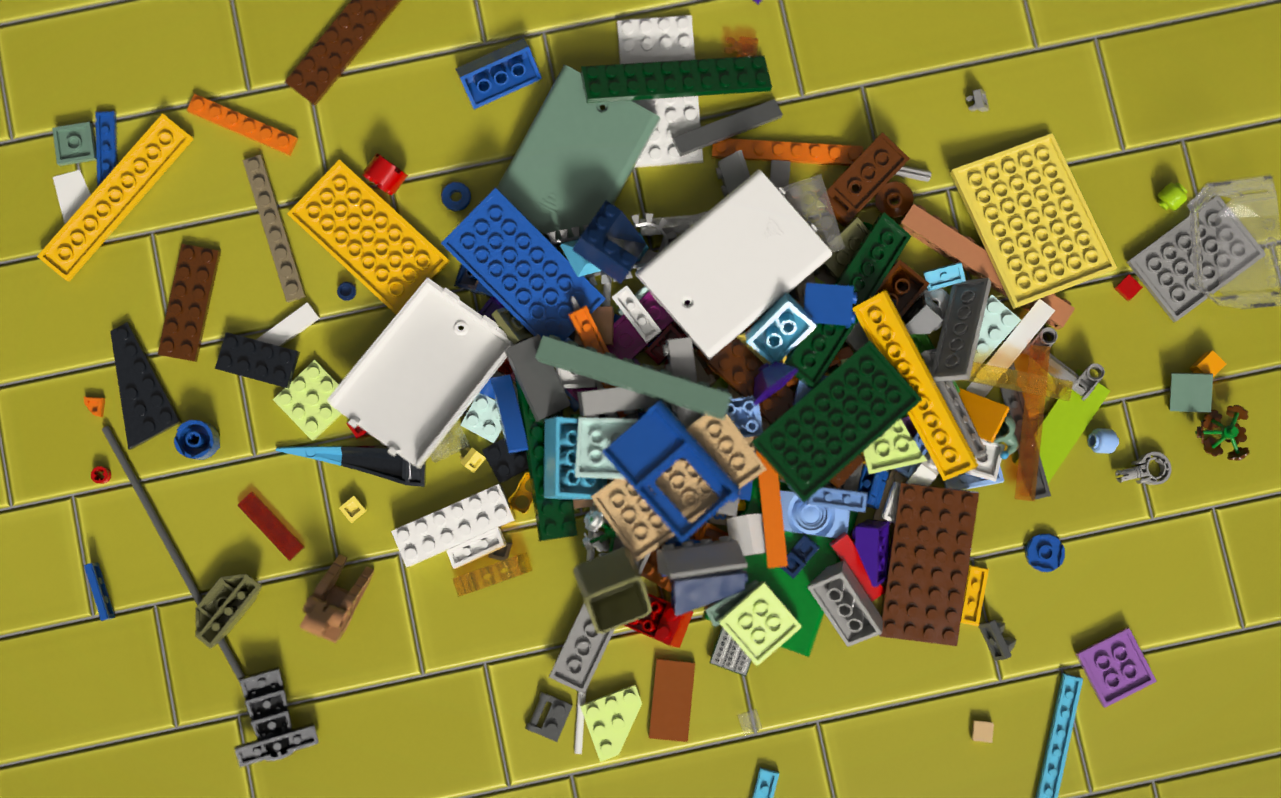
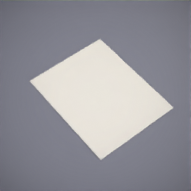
M80 170L53 177L65 224L91 195Z

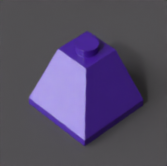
M778 361L770 365L766 363L758 369L760 373L755 377L753 404L757 406L781 389L798 370Z

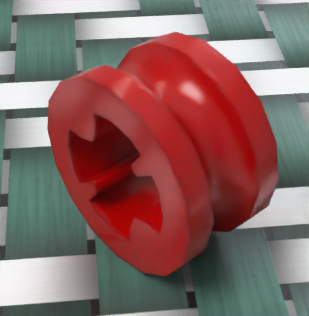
M95 467L91 472V479L95 483L105 484L111 479V471L107 467ZM104 471V479L99 478L98 472Z

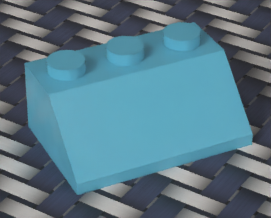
M785 293L745 332L746 342L771 364L775 361L780 362L816 327V324L802 306Z

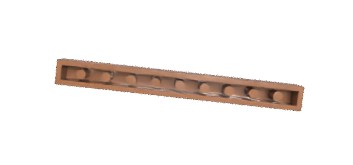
M912 205L899 224L906 232L951 262H961L963 269L976 278H989L992 282L991 287L1007 297L985 247L978 246L968 236L964 237L958 233L959 231L955 227L947 226L938 216L930 215L921 205ZM1055 293L1041 298L1043 302L1055 310L1046 323L1056 330L1063 328L1075 308L1071 306L1068 300L1055 296ZM1038 300L1025 304L1021 307L1027 311H1030Z

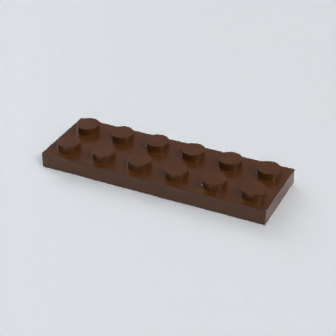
M186 244L181 245L157 355L197 362L221 255L219 250Z

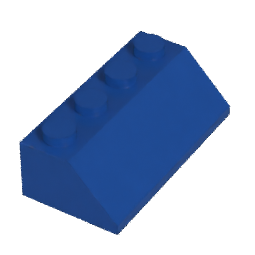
M524 38L456 68V72L473 109L542 79L531 50Z

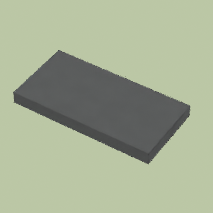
M540 335L504 349L536 421L571 406L555 368L538 362L535 358L542 340Z

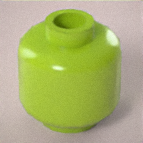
M1178 182L1175 184L1169 183L1158 193L1160 200L1158 204L1164 210L1169 208L1176 211L1186 202L1188 191Z

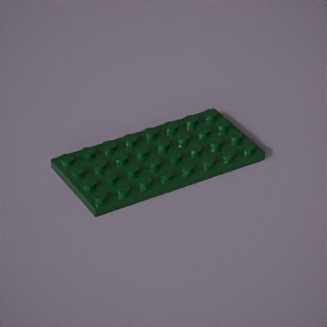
M868 341L755 438L751 444L801 502L804 503L923 399L873 343Z

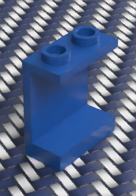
M806 283L804 310L814 323L844 325L846 328H850L851 323H855V311H852V304H856L857 292H853L854 286Z

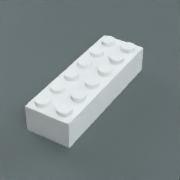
M498 484L391 532L406 567H410L497 527L511 523L516 518L508 504L509 502L502 485Z

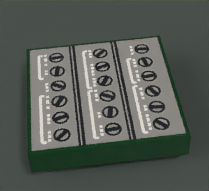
M722 626L709 663L746 677L752 660Z

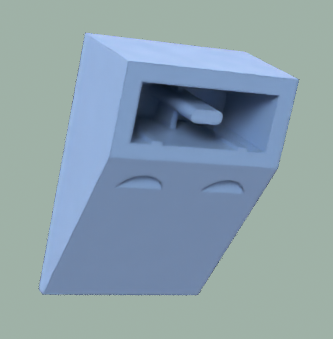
M753 396L732 399L727 415L744 438L759 436L763 432L759 404L757 406L753 404Z

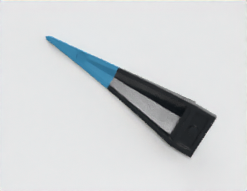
M387 446L277 447L275 449L278 452L351 468L403 485L424 487L426 484V461L419 469L397 453L395 456H392L388 453L390 448Z

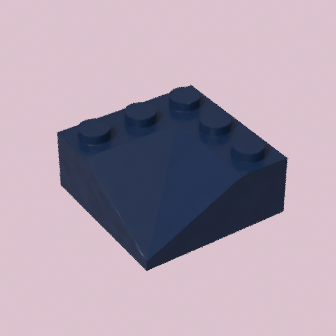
M605 200L572 250L621 284L635 265L646 243L625 214Z

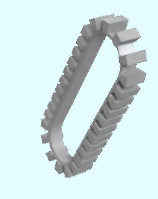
M645 213L646 223L640 224L639 214L631 216L634 228L645 225L657 228L664 237L665 247L668 246V239L677 238L675 230L665 234L662 228L668 221L663 217L659 224L656 225L651 223L653 218L651 213ZM579 227L571 228L574 237L568 238V229L559 230L562 236L561 240H556V231L547 233L551 241L550 243L556 244L579 239L581 237ZM646 263L636 264L633 268H637L638 271ZM603 271L584 275L585 278L589 277V282L593 286L598 285L595 276L601 275V284L609 283L608 277ZM631 271L625 279L633 278Z

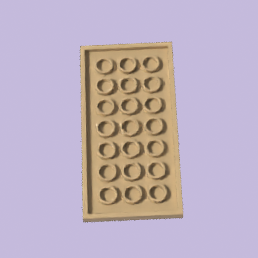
M704 415L687 427L688 431L740 488L766 470L763 463L728 415H726L725 421ZM680 458L655 480L657 487L689 522H694L718 500L717 494L684 458ZM615 479L591 496L623 544L629 549L636 562L675 535L626 479Z

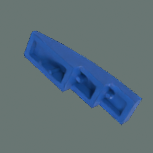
M511 376L491 378V384L508 452L528 450Z

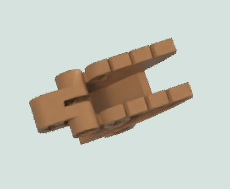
M340 554L315 588L313 595L307 599L303 608V612L306 615L300 625V628H303V630L334 643H337L338 639L340 640L347 629L354 611L374 573V569L366 566L350 591L336 586L335 583L347 561V557Z

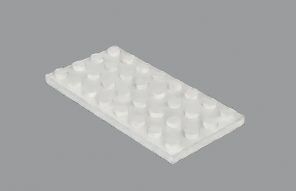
M692 15L617 21L620 64L695 60ZM698 96L631 100L655 113L661 119L635 167L703 163L702 149L680 157L672 141L676 136L700 128Z

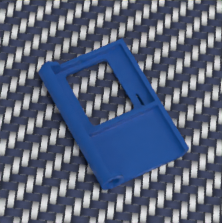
M662 400L654 404L641 419L601 451L681 542L685 541L729 500L733 503L741 496L739 493L741 491L740 487ZM680 458H684L718 496V500L694 522H689L655 484V480Z

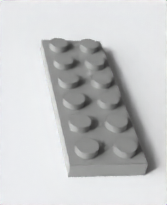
M989 278L966 280L965 282L952 285L931 370V376L935 382L967 380L970 378L992 283Z

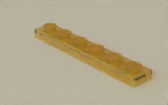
M973 362L970 378L963 380L1064 401H1070L1073 381Z

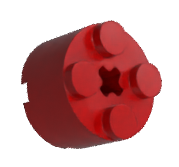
M379 153L374 155L362 174L366 179L375 183L377 187L391 196L397 192L408 176L393 163L384 159Z

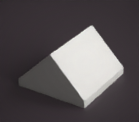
M762 513L726 519L728 534L731 536V539L739 542L744 556L766 553Z

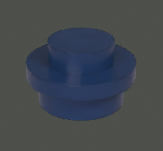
M350 282L341 283L337 289L339 298L344 301L354 299L357 293L356 287Z

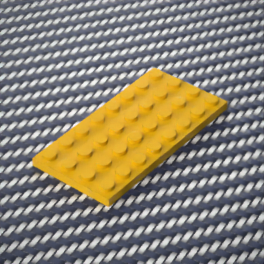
M340 159L287 213L396 315L427 277L433 280L450 262L449 259Z

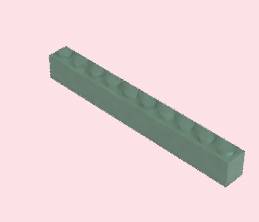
M554 335L542 337L535 357L538 362L725 421L732 400V395L726 389L719 387L717 390L709 388V384L700 381L698 384L693 383L690 378L685 376L677 378L672 376V373L669 371L661 370L658 372L653 370V367L650 365L642 364V366L634 364L633 360L627 358L620 360L614 354L608 352L604 354L597 353V349L586 346V349L578 347V343L573 341L565 343Z

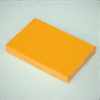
M959 388L960 392L958 394L979 437L993 443L1010 408Z

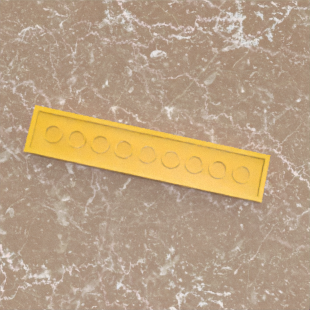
M162 113L37 257L62 278L70 282L194 139Z
M885 290L853 307L852 309L855 311V315L869 341L873 343L923 399L908 412V415L943 481L978 467L977 460L887 291Z

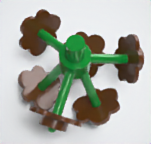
M1240 405L1228 406L1226 414L1233 417L1230 425L1225 426L1220 421L1222 415L1215 409L1211 410L1209 414L1204 415L1201 426H1197L1195 431L1197 438H1201L1204 451L1213 457L1223 454L1220 443L1225 440L1228 443L1231 442L1234 448L1233 451L1228 452V460L1239 461L1250 454L1248 447L1242 448L1237 445L1239 442L1247 440L1246 429L1240 427L1236 421L1240 419L1247 420L1249 417L1248 411ZM1214 428H1222L1221 430H1213ZM1204 434H1221L1222 436L1217 441L1213 437H1208L1204 440Z

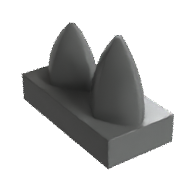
M999 620L980 623V631L994 661L1011 657L1010 652L1016 644V639L1002 636L1005 623Z

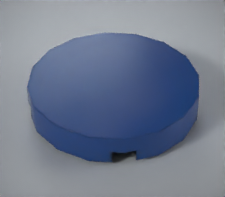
M1038 534L1028 541L1025 548V557L1033 569L1040 572H1051L1062 565L1065 558V548L1056 536Z

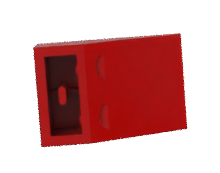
M647 593L652 611L649 615L627 623L624 626L669 646L680 648L693 611L675 616L671 602Z

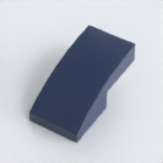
M804 534L787 554L788 566L780 568L794 579L820 546Z

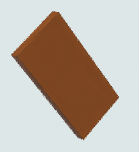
M656 659L649 738L688 742L695 662Z

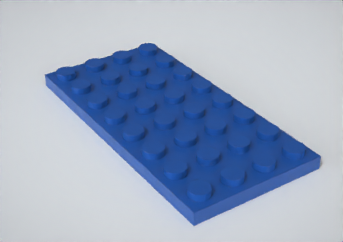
M497 188L441 242L533 336L540 335L541 339L543 336L549 337V335H554L564 342L575 331L568 316L569 313L574 311L571 296L576 299L580 308L586 305L590 314L606 300L584 276L577 277L569 261Z

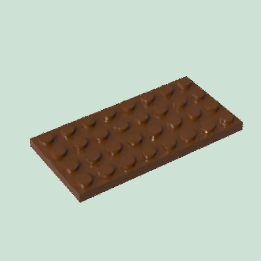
M900 482L881 613L883 628L882 634H879L880 637L957 646L979 492Z

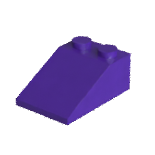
M867 519L854 528L853 539L872 586L878 587L887 577L890 522Z

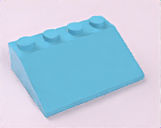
M553 417L545 420L544 498L592 499L591 496L607 486V478L575 477L579 419Z

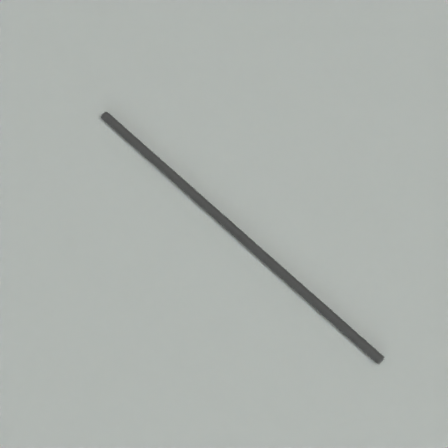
M110 427L102 428L106 439L198 606L203 600L198 588ZM223 638L218 644L239 681V678L245 675L228 643Z

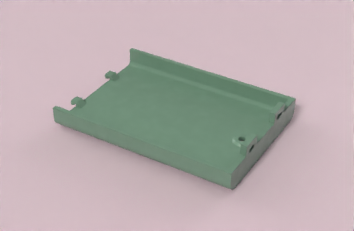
M563 65L499 182L497 189L540 232L548 235L547 233L556 231V240H561L562 236L559 230L568 229V238L574 237L571 228L579 227L581 236L585 231L583 226L590 224L605 200L614 205L661 119L655 113L631 100L587 103L581 73L567 65ZM601 105L605 106L604 110L600 109Z

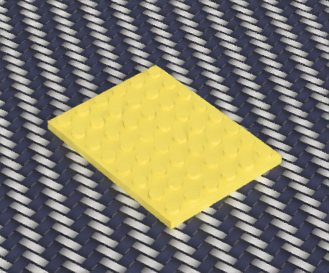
M1053 133L951 170L950 174L1013 309L1117 269Z

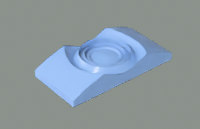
M780 491L784 531L835 539L844 532L848 533L850 510L806 505L807 501L802 503L794 492Z

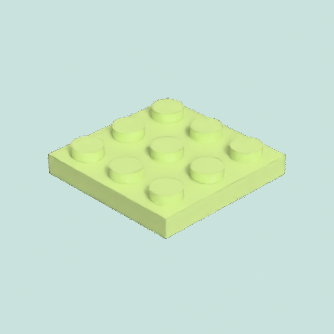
M316 360L291 382L289 389L284 388L273 399L312 441L318 438L342 415L327 401L339 384Z
M763 581L718 620L756 666L802 627Z

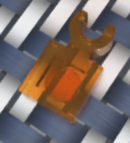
M740 36L739 41H736L732 37H727L726 43H731L733 46L731 48L725 47V52L730 54L736 51L738 52L737 57H756L759 39Z

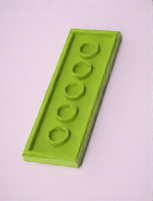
M1079 369L1075 371V373L1078 375H1081L1083 373ZM1100 383L1095 386V389L1084 401L1074 390L1070 391L1065 386L1034 432L1047 483L1050 482L1110 393V390ZM1018 456L1014 464L1023 469L1020 457Z

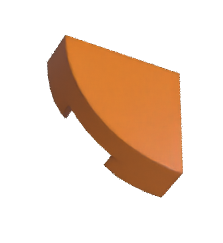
M84 396V404L88 410L95 416L103 417L105 398Z

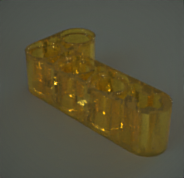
M526 552L455 577L452 580L457 595L460 597L531 572L533 569Z

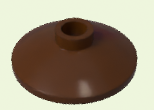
M901 182L886 183L875 197L878 211L880 213L885 212L890 218L901 217L908 213L914 201L911 189ZM893 200L898 201V203L895 205H893L891 202Z

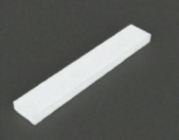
M1039 299L966 390L986 397L1055 310Z

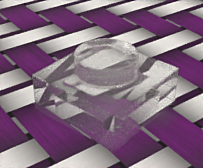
M756 709L737 715L744 735L763 729Z

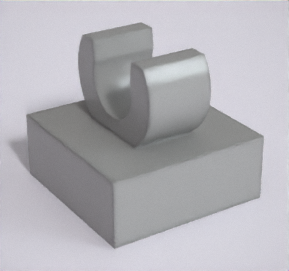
M981 89L974 90V96L966 98L968 102L975 101V104L968 108L970 111L979 110L984 112L989 110L985 91Z

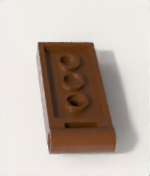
M882 132L821 195L817 202L839 224L845 227L910 158ZM854 184L858 186L856 192L852 190V185Z

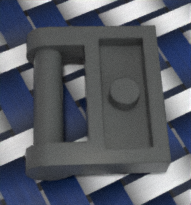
M540 691L538 696L540 699L525 729L557 742L573 704ZM548 701L552 705L541 728L537 726V723Z

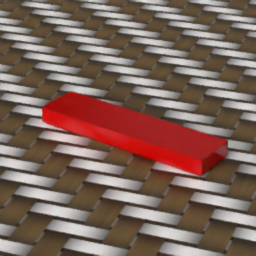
M845 532L829 543L840 561L844 560L871 602L885 592L881 584L878 587L872 586L857 549Z

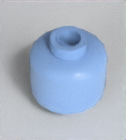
M1097 428L1088 436V445L1095 453L1110 454L1115 451L1119 444V438L1112 429Z

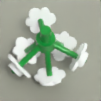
M591 509L584 517L585 528L595 532L601 526L605 528V533L603 531L593 533V539L591 540L584 533L585 538L582 539V546L586 550L590 549L592 553H594L592 546L597 548L599 552L608 550L612 552L615 538L619 536L602 512Z

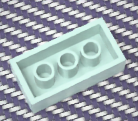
M990 295L987 300L970 377L1021 321L1020 318L993 295Z

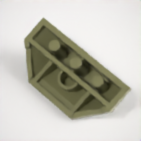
M248 574L220 577L196 607L195 637L212 649L234 628L255 602L262 586Z

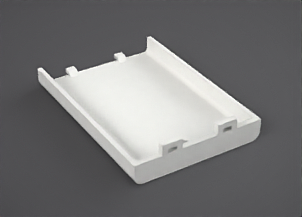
M759 169L635 273L638 279L650 291L653 298L675 320L687 337H691L692 343L699 348L708 360L767 312L785 293L788 294L832 256L831 250L815 233L818 229L813 224L809 226L783 196L786 192L781 187L777 189ZM686 300H689L690 305L687 306L684 304V302Z
M427 277L327 401L333 408L350 419L348 424L353 428L356 425L360 426L389 447L388 453L392 456H395L397 453L420 469L507 358L504 349L514 344L509 341L506 333L499 328L496 322L486 315H480L460 301L459 296L446 287L443 289ZM463 326L464 329L459 330L458 327Z

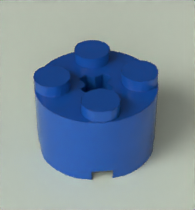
M189 420L178 427L176 437H174V444L181 455L190 459L204 460L213 456L220 448V436L217 429L210 423Z

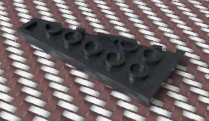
M127 322L110 331L128 450H132L180 424L182 421L131 324Z

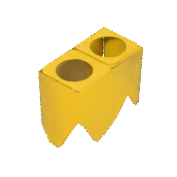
M529 472L524 474L516 491L510 496L508 503L512 509L523 514H527L533 504L532 492L527 491L525 488L526 481L530 479ZM524 495L528 498L529 504L525 509H520L516 506L515 501L518 496Z

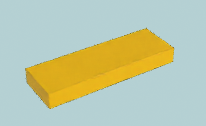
M969 565L961 623L979 626L989 572L988 568Z

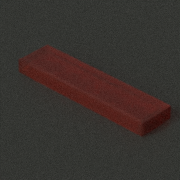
M250 492L237 505L289 561L305 548L254 492Z

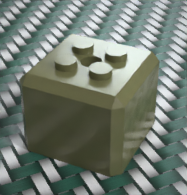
M619 548L575 566L573 573L596 633L603 634L645 617L652 611L642 576L628 548Z

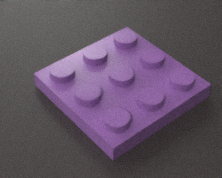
M1125 628L1075 653L1102 707H1107L1157 682L1130 628Z

